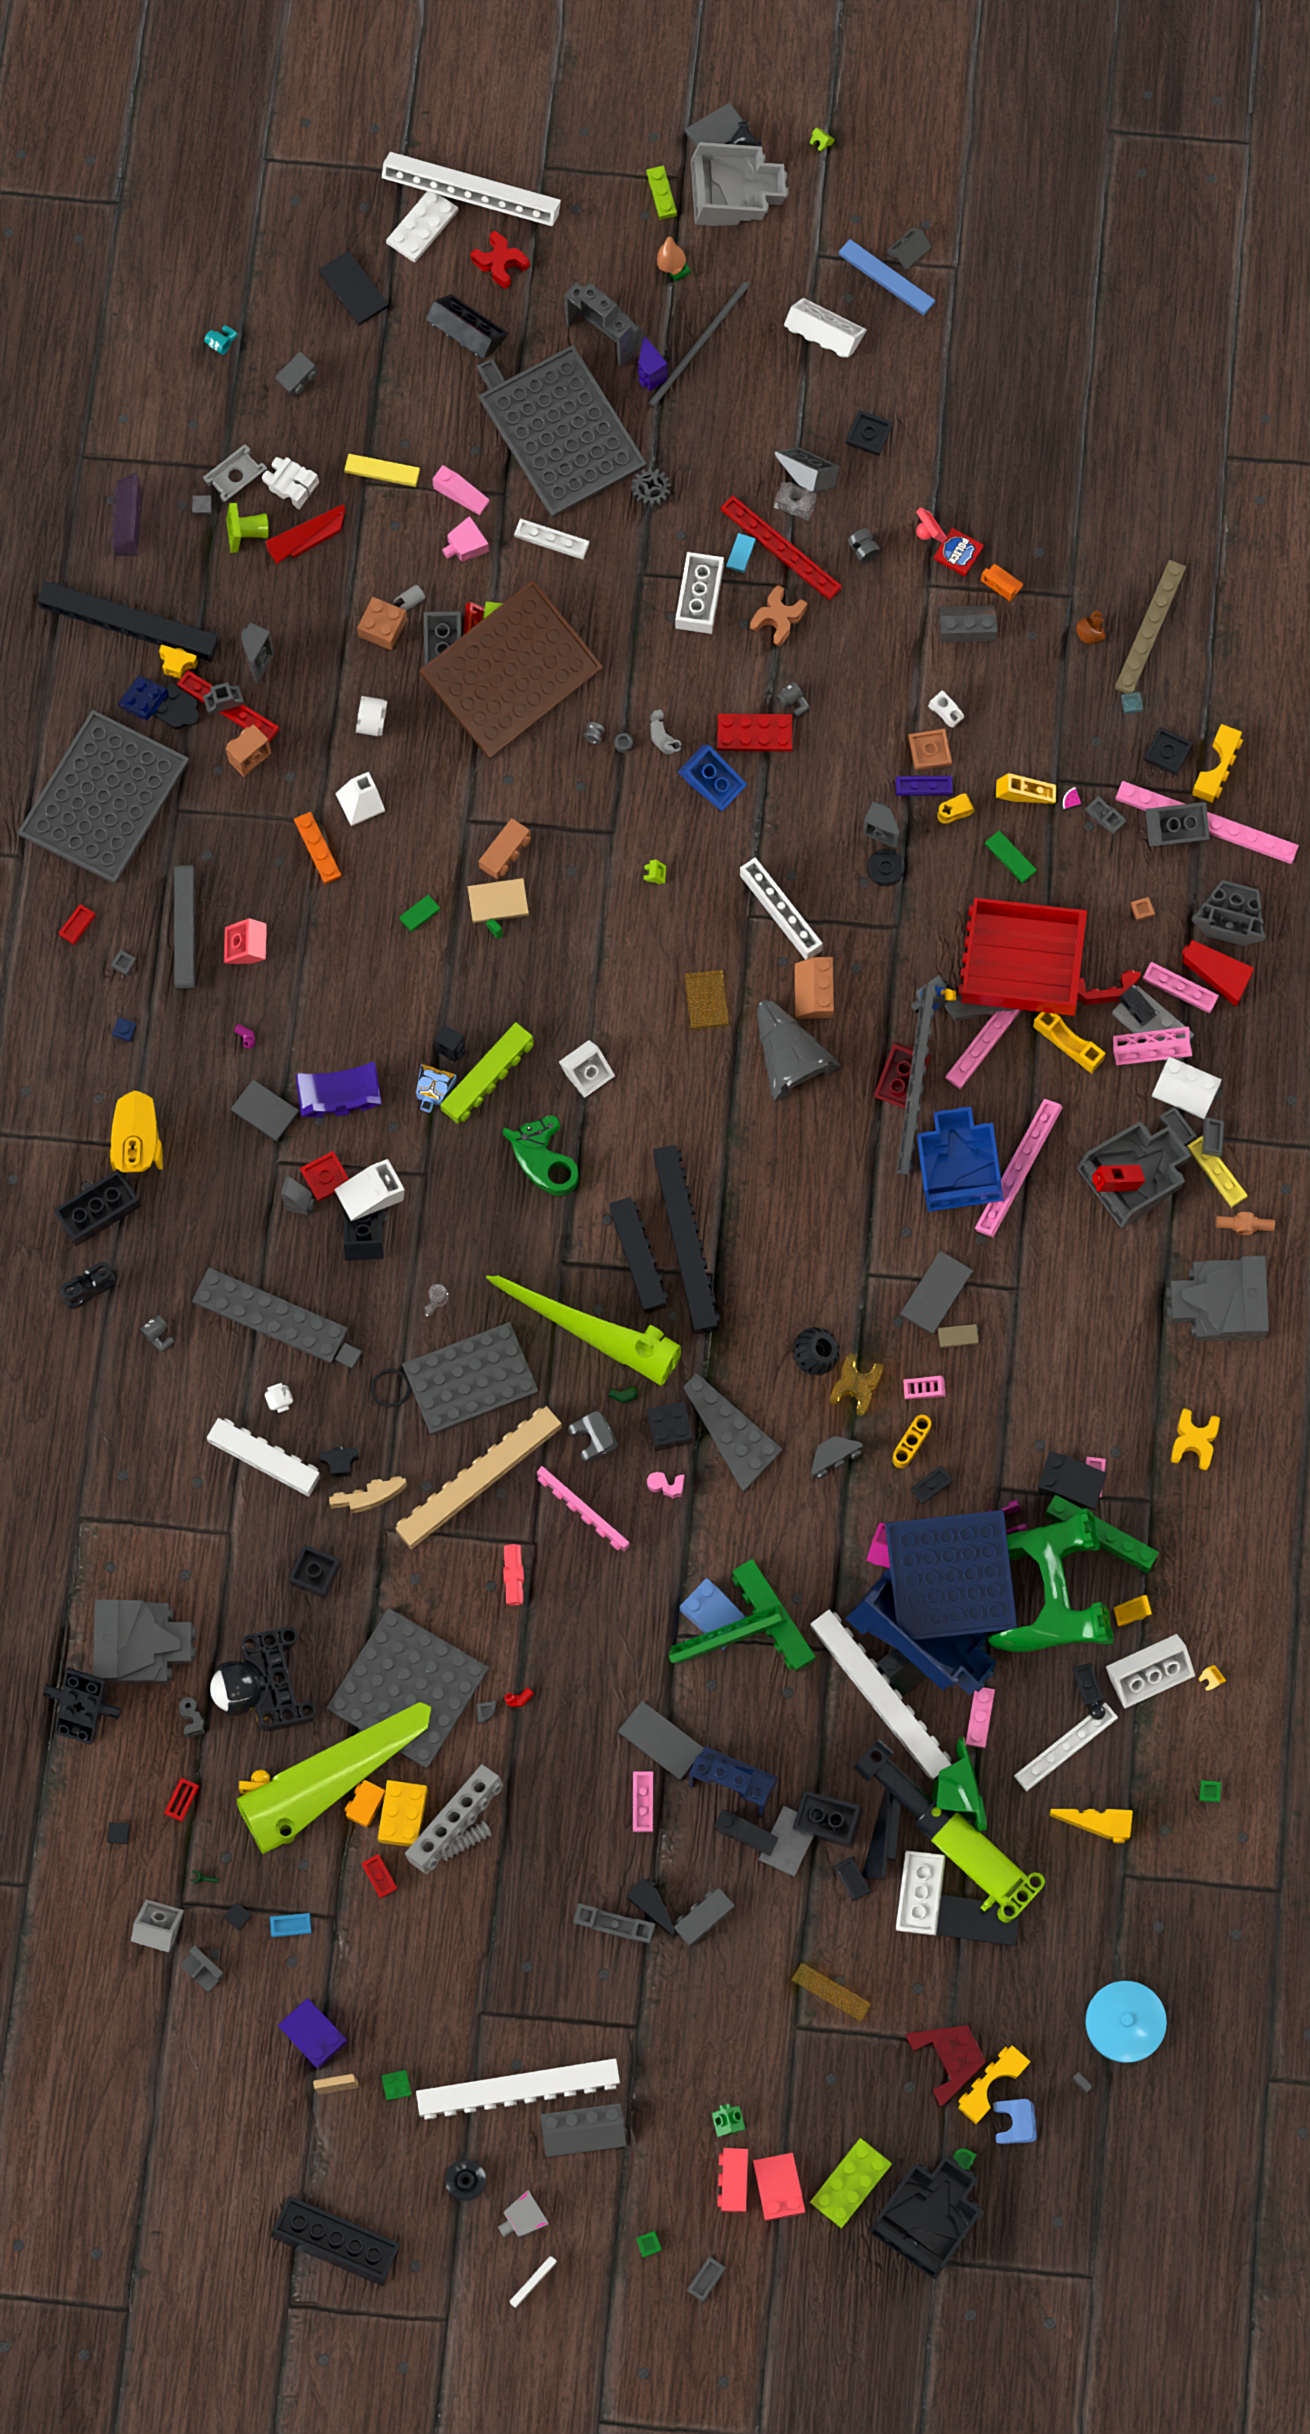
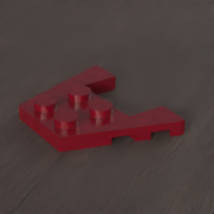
M968 2025L905 2034L913 2052L932 2043L951 2080L932 2090L940 2107L986 2063Z

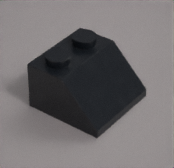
M894 1649L877 1662L878 1670L881 1674L886 1675L892 1688L896 1689L902 1697L928 1678L898 1649Z

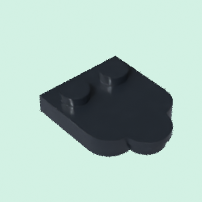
M172 682L149 709L153 716L173 729H181L185 725H194L199 720L196 699Z

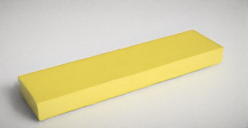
M348 454L344 471L349 474L416 487L420 468Z
M1203 1136L1187 1145V1148L1232 1208L1246 1199L1248 1195L1219 1157L1202 1154Z

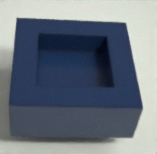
M118 1017L112 1036L131 1042L137 1024Z

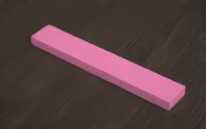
M1004 1010L993 1014L946 1075L945 1079L961 1089L1021 1010L1007 1012Z

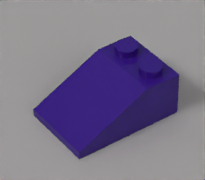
M308 1998L278 2025L318 2070L348 2043L343 2035Z

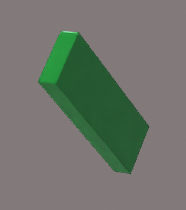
M1000 831L996 832L985 842V845L1022 884L1037 872V869Z

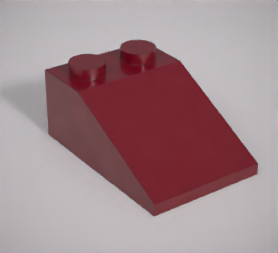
M900 1042L893 1043L874 1097L905 1109L913 1047ZM928 1054L924 1061L926 1071L932 1057L930 1054Z

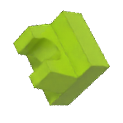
M815 128L812 132L813 136L810 143L815 145L819 141L820 146L818 150L823 152L835 140L822 129Z
M650 860V864L645 865L649 875H645L644 880L665 884L666 865L658 860Z

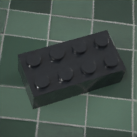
M116 1170L53 1211L77 1247L141 1207V1204L121 1172Z

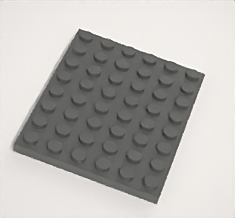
M574 345L479 395V400L552 518L647 467V463Z
M92 710L17 833L19 836L116 884L190 760L188 757Z

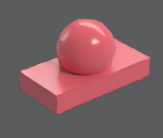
M920 507L916 513L922 520V523L917 526V536L922 540H928L933 537L943 543L947 539L946 535L932 514Z

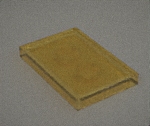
M722 970L684 974L691 1029L729 1025Z

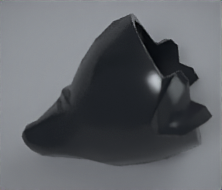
M744 121L738 122L740 127L731 138L730 144L762 147L761 141L757 142L748 129L750 128L749 123Z

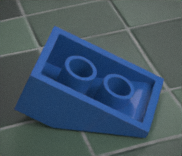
M702 745L678 771L695 790L720 811H723L747 785L710 745Z

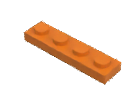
M308 812L295 818L294 822L324 885L342 878L312 813Z

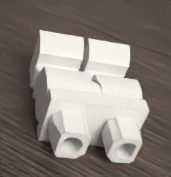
M276 457L272 462V468L276 472L273 474L268 470L265 471L262 480L269 486L271 492L276 493L283 499L290 497L292 504L300 509L307 500L308 495L319 484L318 476L287 457L285 460Z

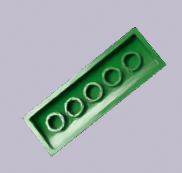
M779 1604L671 1646L669 1652L671 1663L681 1664L787 1622V1619Z

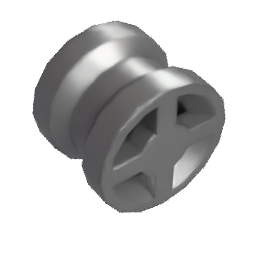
M588 722L587 731L584 732L583 738L590 743L599 744L601 742L600 736L604 733L605 728L598 723Z

